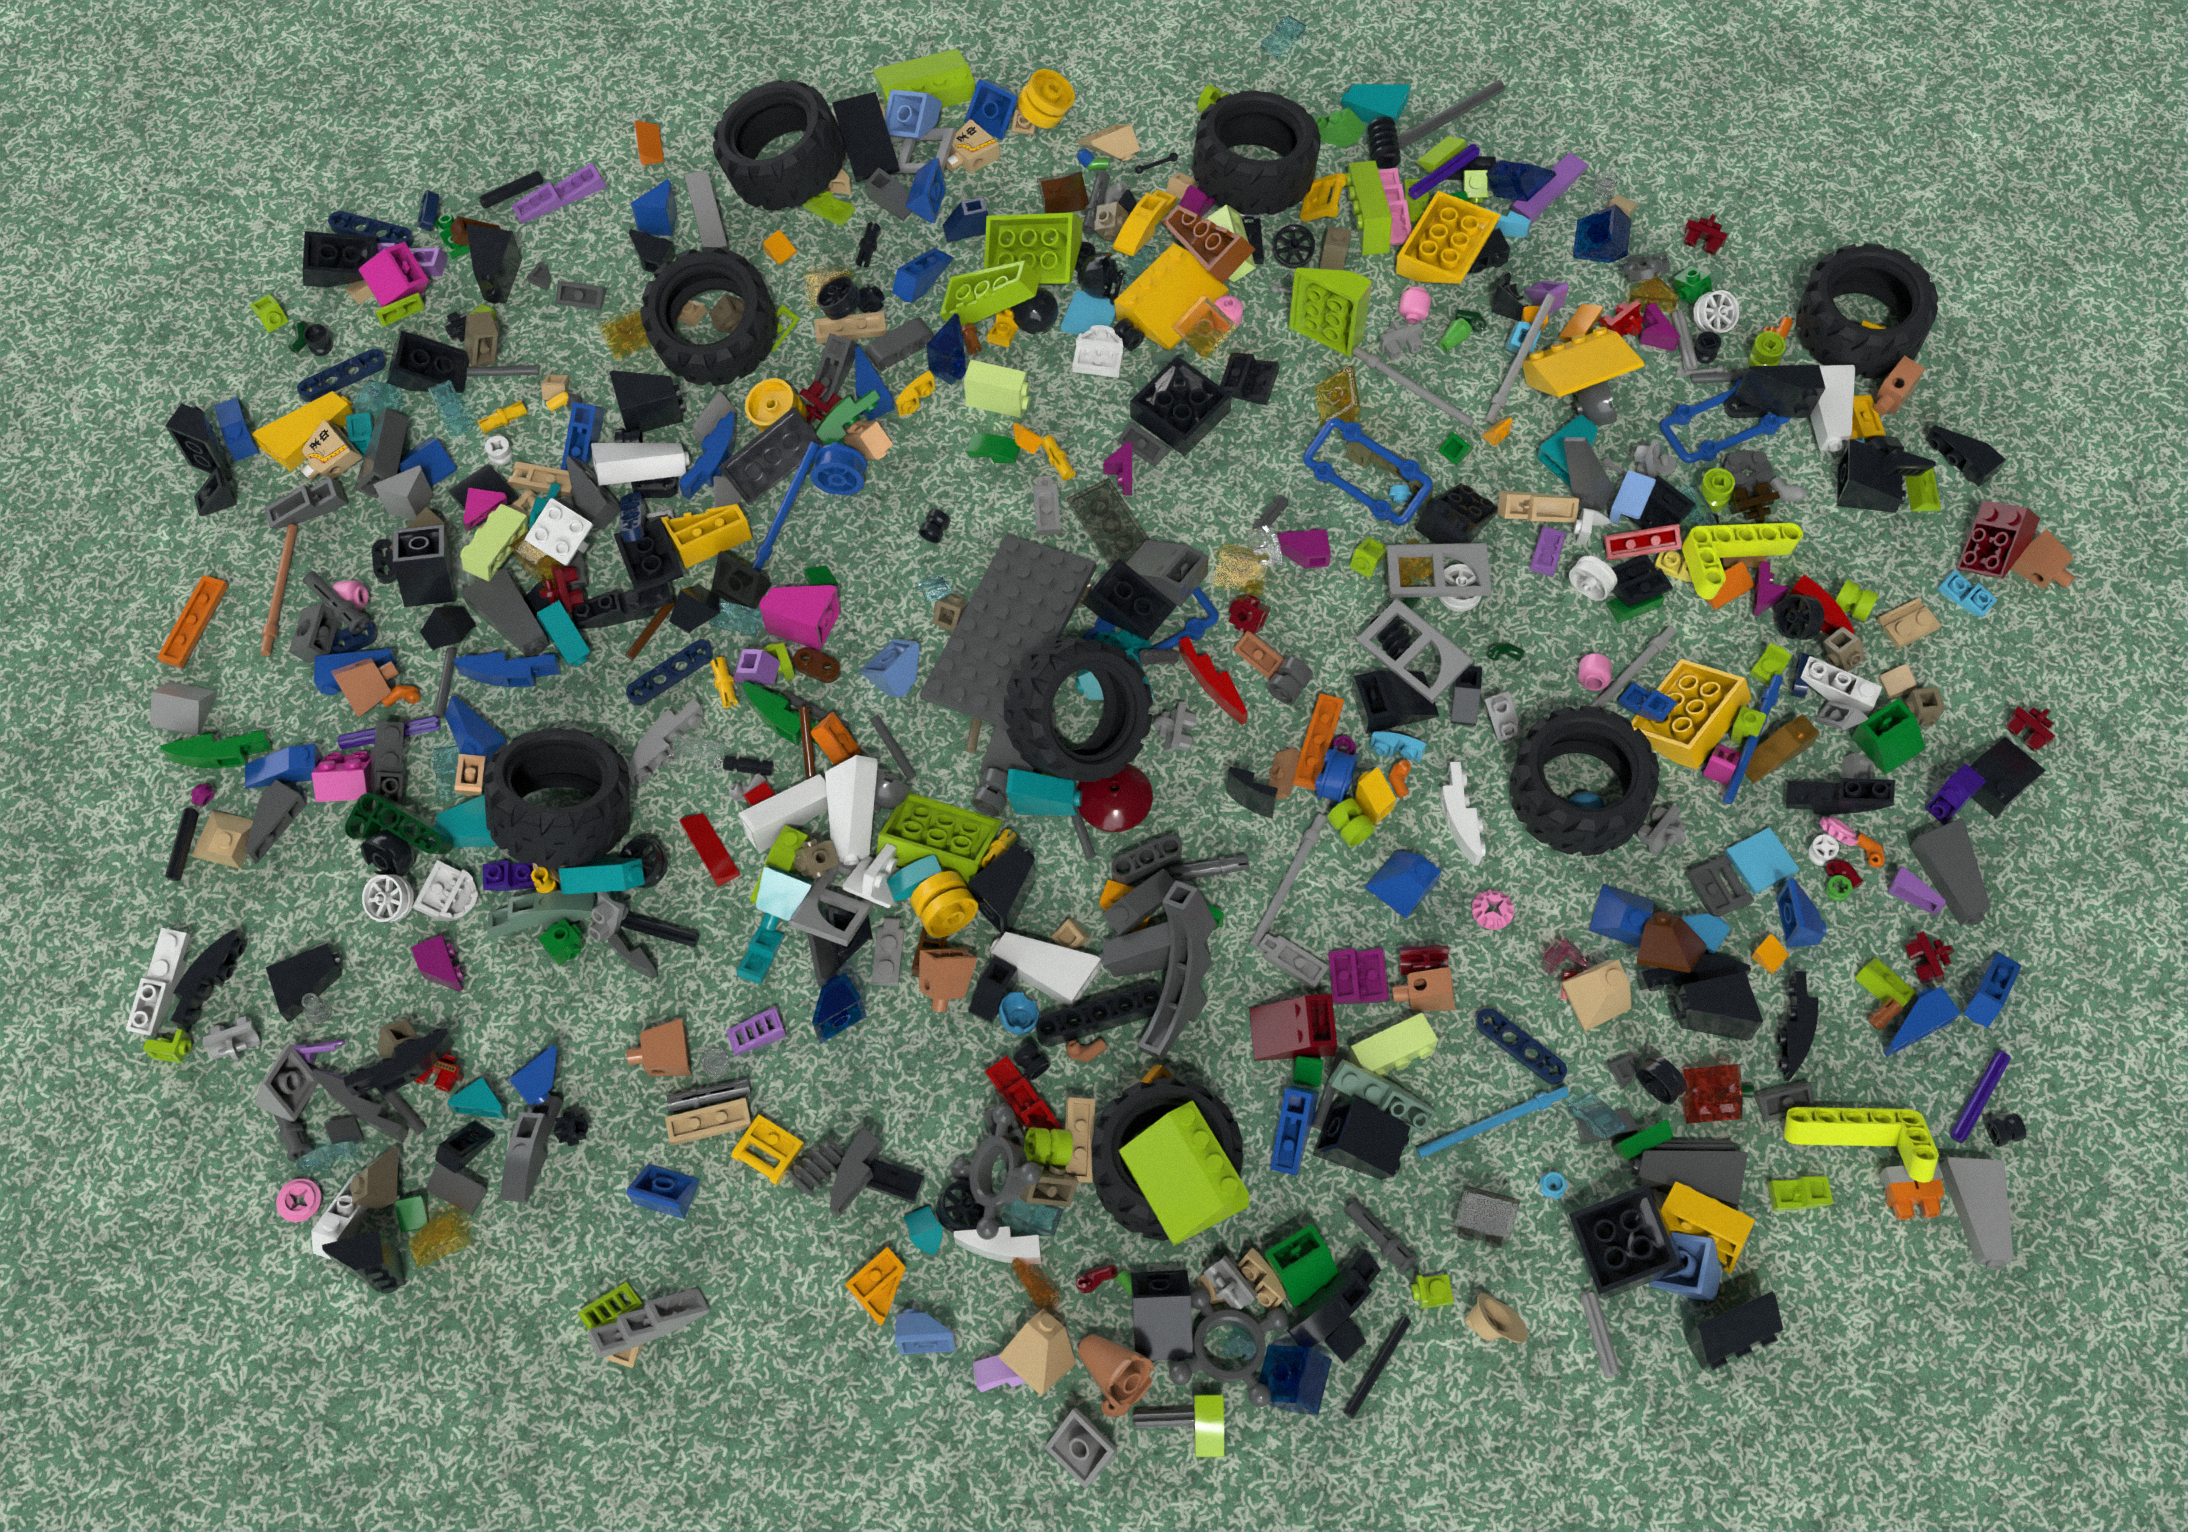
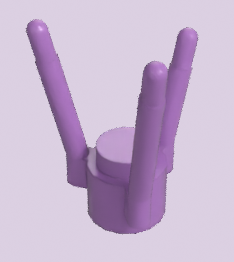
M345 1040L292 1046L309 1066L315 1062L317 1052L334 1051L337 1049L336 1046L344 1045ZM315 1069L343 1080L342 1076Z

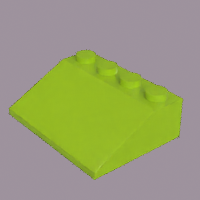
M957 48L873 69V74L886 108L890 90L928 93L942 101L941 108L971 101L975 92V81L969 65Z
M1074 213L986 216L984 269L1025 260L1041 277L1039 284H1071L1082 243L1083 219Z
M1296 268L1294 272L1289 328L1351 357L1354 348L1359 346L1364 338L1372 281L1352 271Z
M909 792L906 800L899 806H896L879 833L876 857L887 843L897 847L895 858L898 859L897 866L906 867L920 859L935 854L942 872H957L969 888L968 882L984 870L981 863L982 859L988 854L992 842L996 840L1003 821Z
M1193 1100L1167 1113L1119 1150L1122 1159L1173 1246L1249 1207L1248 1190Z

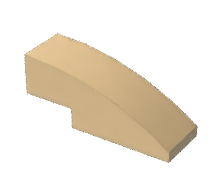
M1500 491L1497 515L1505 519L1575 523L1579 498L1533 492Z

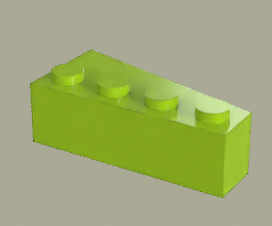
M1376 161L1348 163V173H1344L1347 176L1345 187H1348L1349 201H1352V212L1355 216L1362 256L1390 253L1392 215Z
M1025 260L952 276L949 280L939 316L955 331H958L964 324H974L1035 297L1041 277Z

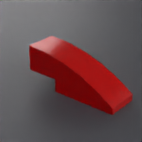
M1804 574L1793 587L1790 595H1809L1816 597L1821 602L1824 609V622L1821 631L1831 636L1841 627L1854 634L1855 630L1841 607L1821 586Z

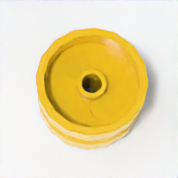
M1040 69L1030 77L1027 85L1023 87L1018 95L1017 103L1022 115L1030 123L1040 128L1050 129L1060 123L1065 113L1074 104L1075 93L1069 81L1061 74L1049 69Z
M771 378L759 382L750 390L745 400L747 417L761 432L793 407L806 420L807 409L804 401L789 384L781 379Z
M953 871L940 872L929 877L913 891L910 898V906L921 919V924L931 937L941 938L960 931L972 921L978 911L976 899L967 890V885L962 877Z

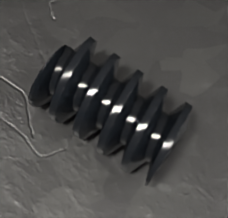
M1379 117L1368 126L1372 161L1375 160L1377 168L1380 169L1395 168L1401 161L1395 121L1391 117Z
M1378 615V616H1376L1374 619H1372V621L1370 622V625H1371L1380 615ZM1398 615L1377 635L1383 650L1395 661L1412 645L1411 643L1414 640L1413 636H1406L1409 633V629L1403 627L1405 622L1402 619H1398Z

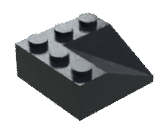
M1176 356L1130 400V417L1185 457L1231 412L1232 394Z
M1649 1184L1569 1214L1598 1294L1606 1299L1686 1269L1676 1242Z

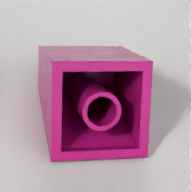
M833 585L770 588L767 596L764 595L759 605L766 632L821 651L841 612L837 588Z

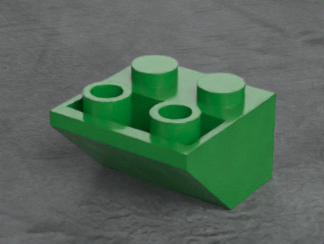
M1899 698L1868 717V720L1860 723L1852 735L1853 740L1885 775L1926 748L1916 716Z
M1312 1223L1264 1252L1263 1259L1278 1277L1285 1291L1286 1298L1293 1308L1312 1298L1319 1289L1328 1288L1339 1275L1327 1245Z

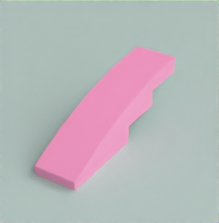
M1398 168L1378 170L1392 215L1390 245L1405 244L1412 230L1407 200L1404 199Z

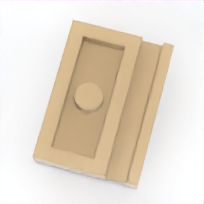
M1920 597L1877 619V623L1882 626L1883 631L1897 649L1938 630L1941 626L1929 608L1922 604Z

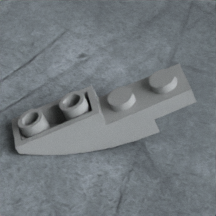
M693 700L677 715H674L668 709L646 732L637 746L628 767L630 784L634 788L638 784L647 782L651 777V773L657 768L666 766L673 756L670 746L679 743L688 730L691 728L695 729L701 724L705 716L701 705L697 701Z

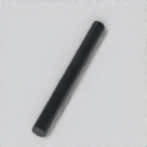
M1401 1316L1345 1409L1344 1414L1349 1418L1354 1419L1410 1326L1411 1321L1406 1317Z

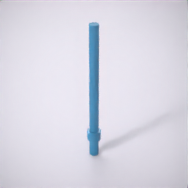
M1563 1086L1547 1094L1545 1092L1533 1096L1534 1099L1417 1147L1416 1151L1419 1157L1422 1158L1537 1109L1539 1111L1551 1107V1103L1568 1097V1089Z

